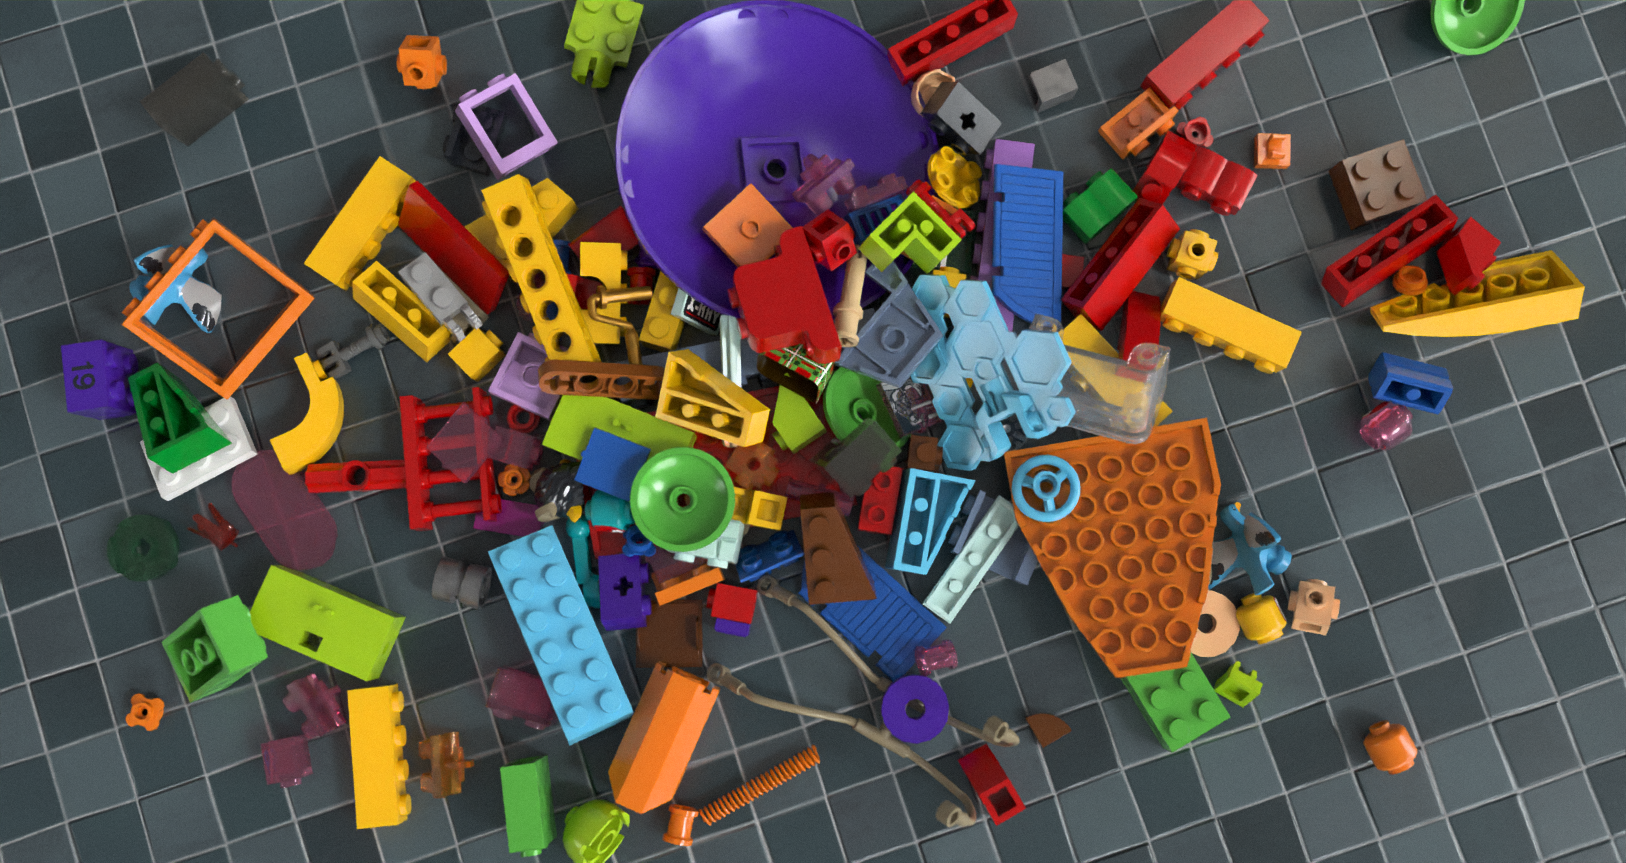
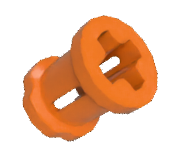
M670 804L668 809L671 812L667 833L663 834L662 840L675 845L692 846L693 839L690 836L694 817H698L699 810L690 806Z

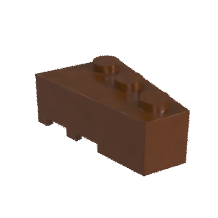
M834 492L800 495L809 605L877 599L873 578L869 574Z

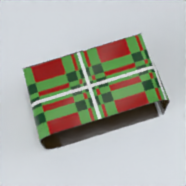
M802 344L759 353L757 356V370L763 376L812 402L816 400V403L833 374L835 362L827 364L815 362L806 354Z

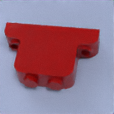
M803 227L787 229L781 234L779 245L774 246L776 258L742 265L734 272L733 287L728 288L727 293L731 308H738L740 318L736 319L740 338H747L750 348L757 353L802 344L806 354L817 363L827 364L839 361L842 346Z

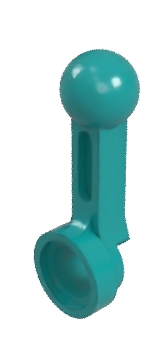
M582 514L575 523L569 518L565 529L568 536L572 538L576 580L578 584L583 585L585 602L588 607L593 606L594 609H599V575L592 572L588 539L590 535L589 522L586 515Z

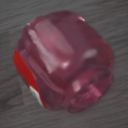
M1389 401L1382 402L1362 417V428L1359 430L1360 435L1375 450L1379 448L1386 451L1391 450L1412 434L1411 420L1413 416L1405 406L1396 405Z

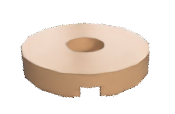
M1208 590L1201 615L1208 614L1213 620V627L1207 633H1202L1197 629L1196 637L1191 647L1192 654L1199 657H1215L1226 652L1235 643L1240 631V624L1236 617L1237 610L1226 596Z

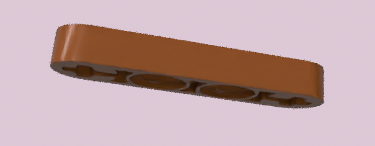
M548 360L539 366L538 380L541 390L548 394L655 400L659 399L665 368L654 365ZM585 375H594L597 377V379L591 383H583L579 381L580 378H582ZM619 377H628L631 379L627 384L617 385L613 383L614 380H616Z

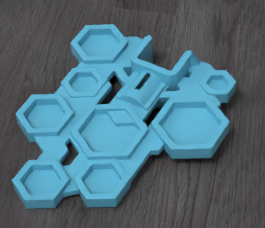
M920 274L912 290L942 332L943 337L911 374V379L913 383L929 385L934 397L932 403L939 418L943 419L947 425L946 431L937 446L943 447L942 457L947 468L972 471L977 468L980 461L990 462L1001 457L1012 446L1001 420L1015 414L1026 438L1039 439L1055 432L1057 427L1067 426L1076 411L1069 397L1058 396L1063 388L1060 380L1072 362L1058 332L1026 329L1022 330L1019 336H1017L1016 332L1008 330L987 281L960 280L958 286L954 288L949 285L945 275ZM945 313L949 314L954 325L948 339L945 336L948 327L943 319ZM1004 359L1019 390H1014L1002 365ZM965 378H972L983 402L976 416L972 410V406L976 401Z

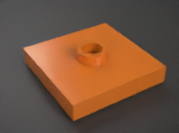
M750 183L714 216L702 230L737 267L772 257L775 254L774 246L779 245L781 234L793 227Z

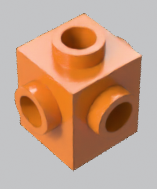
M407 35L397 55V70L399 73H402L404 85L415 86L418 89H430L437 87L441 77L446 75L447 59L445 55L441 54L439 37Z

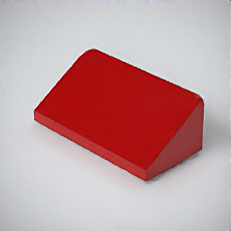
M620 205L568 245L580 260V242L621 243V250L629 251L638 244V239L623 207Z

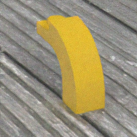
M307 353L295 357L294 360L309 390L310 407L308 413L297 427L270 439L283 470L289 475L304 470L308 467V464L316 463L329 451L340 433L344 418V400L338 382L334 377L322 381V379L327 378V375L319 359L313 361Z

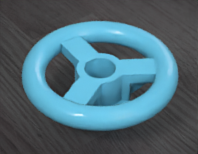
M1038 455L1026 460L1017 469L1012 480V496L1015 504L1023 514L1036 521L1053 522L1064 518L1075 508L1080 497L1081 486L1076 471L1067 461L1057 456ZM1040 465H1052L1060 469L1056 473L1050 471L1040 472L1035 478L1026 475L1031 469ZM1068 478L1070 483L1069 497L1065 504L1056 510L1054 497L1060 491L1061 482ZM1049 482L1053 489L1050 492H1043L1040 489V484ZM1022 486L1033 489L1035 495L1043 499L1045 512L1032 508L1026 502L1022 493Z

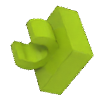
M1236 661L1228 668L1225 674L1216 680L1214 691L1243 708L1260 695L1263 684L1256 680L1257 672L1255 670L1250 671L1247 675L1239 671L1241 662Z

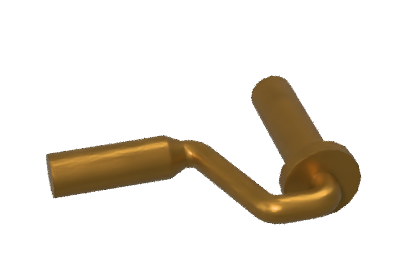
M597 286L596 294L591 295L587 301L590 318L597 322L625 328L629 364L643 365L638 333L633 324L628 321L597 314L596 302L599 309H606L609 303L652 299L651 287L605 290L604 286Z

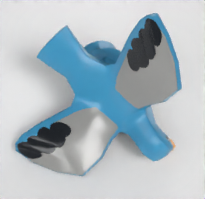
M172 244L154 248L134 259L137 268L146 275H139L136 280L131 281L129 289L133 298L136 297L141 301L149 292L144 286L157 271L164 275L172 264L167 260L175 251ZM203 248L142 316L150 324L156 325L164 309L175 302L184 307L201 330L206 333L212 332L221 311L222 294L209 284L199 281L192 276L193 271L205 263L208 258Z
M1235 502L1226 506L1220 512V518L1232 531V536L1223 540L1213 541L1212 578L1208 590L1219 584L1235 568H1243L1250 576L1254 594L1256 596L1261 595L1274 586V582L1268 572H1272L1275 575L1282 574L1288 568L1292 555L1285 550L1284 546L1278 544L1281 537L1267 522L1254 513H1249L1245 518L1240 513L1241 504Z

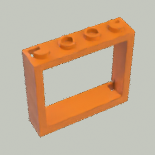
M213 217L209 223L202 219L189 235L195 239L186 249L180 245L167 260L172 265L164 275L157 271L144 286L149 290L144 298L140 301L134 297L122 313L127 317L122 325L228 400L315 297L310 291ZM214 233L295 294L224 378L218 376L141 320L142 316Z

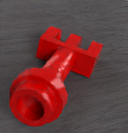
M918 179L907 189L906 195L908 197L915 192L961 239L966 235L965 230L970 232L975 228L974 221L961 208L953 215H950L929 194L931 185L928 182H922Z

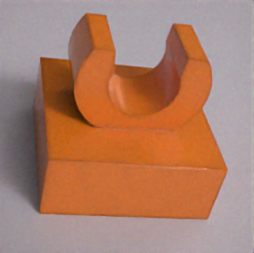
M1258 133L1254 137V168L1287 169L1290 166L1291 134Z

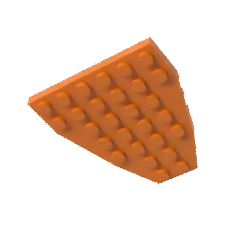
M1207 418L1005 452L1004 459L1015 520L1068 616L1113 676L1121 678L1187 667L1193 640L1196 637L1199 626L1198 622L1202 607L1205 604L1208 593L1213 554V536L1217 522L1218 496L1221 489V481ZM1053 455L1062 458L1074 468L1079 477L1081 486L1079 500L1075 508L1067 516L1057 521L1041 522L1033 520L1023 514L1014 502L1012 496L1014 474L1021 464L1034 456ZM1040 465L1031 469L1026 475L1035 478L1040 472L1050 471L1056 473L1060 469L1052 465ZM1068 478L1061 482L1060 491L1054 497L1056 510L1063 506L1069 497L1070 483ZM1049 482L1040 484V489L1043 492H1050L1053 489ZM1022 486V493L1026 502L1032 508L1045 512L1043 499L1037 497L1033 489Z

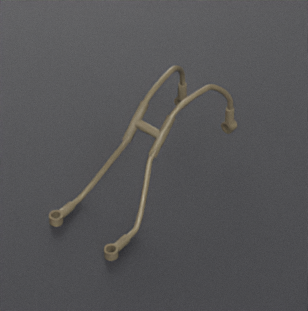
M764 575L759 579L757 589L761 594L769 598H776L786 605L794 606L804 612L830 637L859 670L876 685L877 689L883 692L886 691L892 681L884 676L878 677L809 605L799 600L791 591L782 587L780 582L774 577ZM771 583V587L767 590V586ZM713 663L708 668L707 679L710 682L719 686L723 685L735 694L743 695L754 703L795 714L849 724L853 726V730L877 744L893 751V753L902 758H909L963 803L967 813L961 811L958 806L946 800L937 809L936 819L948 828L953 827L955 824L961 827L975 824L976 810L971 799L934 766L910 750L909 745L891 736V732L884 722L877 728L861 718L856 719L849 715L770 699L746 688V684L731 675L728 667L719 663ZM918 699L910 700L906 707L909 706L919 713L924 711V704ZM948 715L946 724L991 744L1001 747H1014L1020 742V738L1012 729L1008 728V724L996 716H991L986 721L983 730Z

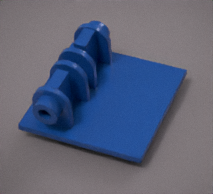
M794 530L777 532L771 535L768 541L757 546L755 544L747 545L740 549L738 563L735 564L740 582L742 583L747 580L753 582L766 575L765 572L767 571L771 574V570L776 567L778 570H781V565L787 567L799 562V557L804 556V553Z

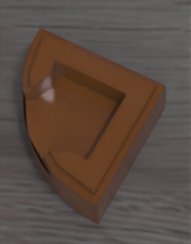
M1034 713L1024 717L1042 748L1072 731L1063 720L1051 714Z

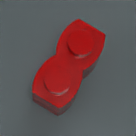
M1198 146L1176 187L1182 190L1181 194L1190 200H1205L1211 204V209L1218 214L1224 216L1229 214L1235 215L1241 209L1258 175L1240 164L1228 161L1209 149Z

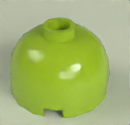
M602 799L591 800L579 807H573L564 820L566 825L563 831V846L567 855L575 863H605L613 855L624 838L622 834L618 833L622 829L623 824L629 827V814L617 805Z

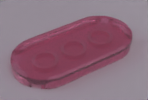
M257 451V455L238 464L234 470L231 487L236 502L273 557L281 565L293 570H312L320 567L331 558L336 548L334 546L336 538H338V530L334 519L317 494L308 493L305 477L301 471L289 475L283 470L275 451Z

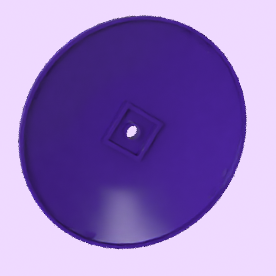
M752 0L724 5L698 15L670 33L650 53L631 82L621 107L615 138V173L623 208L635 236L660 271L679 289L718 313L733 316L736 319L740 318L738 308H731L727 289L733 287V275L738 267L706 235L702 228L750 183L793 228L803 227L827 209L843 218L850 212L899 194L906 200L908 198L906 195L907 189L918 179L922 182L926 181L931 185L927 164L931 155L939 150L936 133L928 127L929 121L917 113L912 105L910 96L914 82L910 80L902 87L889 62L888 50L880 42L850 21L814 6L785 0ZM918 92L919 102L924 109L926 106L920 92ZM769 163L779 164L783 169V177H772L767 171V165ZM931 185L929 194L939 198V195ZM896 204L891 206L893 211L897 208ZM885 209L881 210L884 219H886L888 216ZM870 214L875 224V227L877 228L879 226V223L875 217V214ZM863 217L860 219V221L863 225L866 234H870L869 228ZM902 254L894 260V263L903 275L914 262ZM867 258L866 270H867V269L871 266V264H872V262H871L868 258ZM847 261L833 271L828 270L820 263L815 264L833 320L836 318L833 314L834 306L840 302ZM866 273L860 300L862 308L887 292L868 278Z

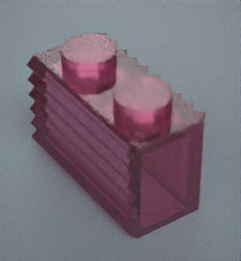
M505 665L498 667L486 703L487 708L494 709L493 715L507 720H512L513 716L526 719V726L538 730H544L545 726H553L557 721V716L540 676Z

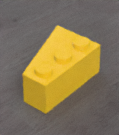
M689 349L668 352L655 418L743 447L763 442L770 412L768 407Z

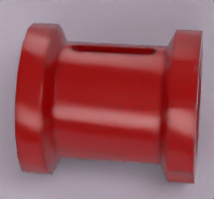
M648 267L628 268L627 275L630 276V288L650 286L653 296V277H656L655 269ZM651 299L628 301L627 303L632 305H650Z

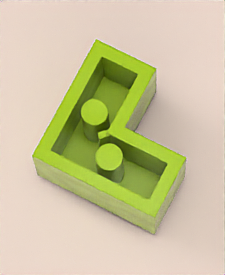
M913 192L867 237L858 249L881 272L904 251L928 274L962 239Z

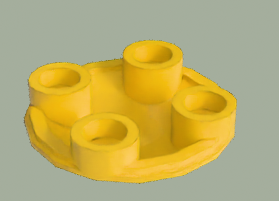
M948 146L942 147L931 155L927 164L928 177L939 197L949 205L959 209L969 208L975 204L980 195L978 179L982 176L979 165L973 161L968 162Z

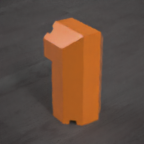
M661 661L657 662L608 770L615 803L640 814L670 801L676 794L689 760L721 690L716 685L712 690L707 689L710 682L678 667L673 666L671 670L667 669L666 671L664 670L666 663Z

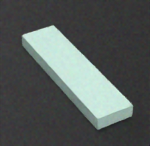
M1000 495L995 499L964 543L960 553L955 556L922 603L949 624L1019 525L1015 520L1012 503Z

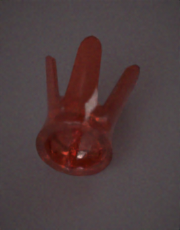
M209 502L208 508L219 526L200 514L193 515V520L198 524L197 528L202 532L189 527L186 530L210 540L220 551L227 548L230 544L238 547L234 540L238 536L239 530L225 520L212 503Z

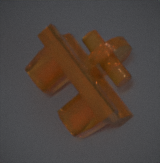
M458 732L430 736V739L419 742V756L422 759H431L432 771L423 773L420 778L421 791L433 793V799L445 798L449 795L461 793V782L465 781L464 769L474 767V759H464L463 746L459 747Z

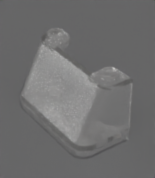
M1035 314L1030 330L1058 332L1063 341L1064 329L1058 320ZM1153 343L1139 344L1130 353L1128 361L1064 345L1072 363L1060 380L1063 388L1058 396L1069 397L1076 411L1067 426L1128 444H1139L1146 441L1152 432L1166 393L1170 348Z

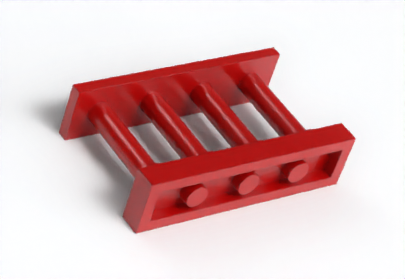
M480 387L472 388L473 401L426 406L425 403H422L421 399L414 395L399 396L409 526L411 530H433L432 522L436 518L483 512L484 521L497 522L496 514L502 512L501 497L499 494H496L489 421V415H493V401L491 396H487V392ZM468 414L475 415L476 433L431 439L425 436L424 423H427L428 419ZM477 446L479 466L431 471L430 468L428 469L427 456L431 452ZM480 479L482 499L443 504L430 502L429 489L433 488V485Z

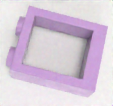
M516 73L507 78L505 74L498 75L487 83L489 88L480 93L476 89L465 93L459 98L461 103L458 104L455 110L497 180L550 151L558 143ZM510 89L540 138L502 159L472 109Z

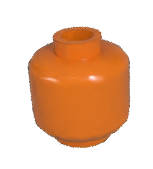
M1383 720L1369 727L1370 733L1365 737L1363 744L1378 770L1388 771L1389 774H1398L1414 765L1413 759L1418 751L1407 729L1402 724H1390L1388 720Z

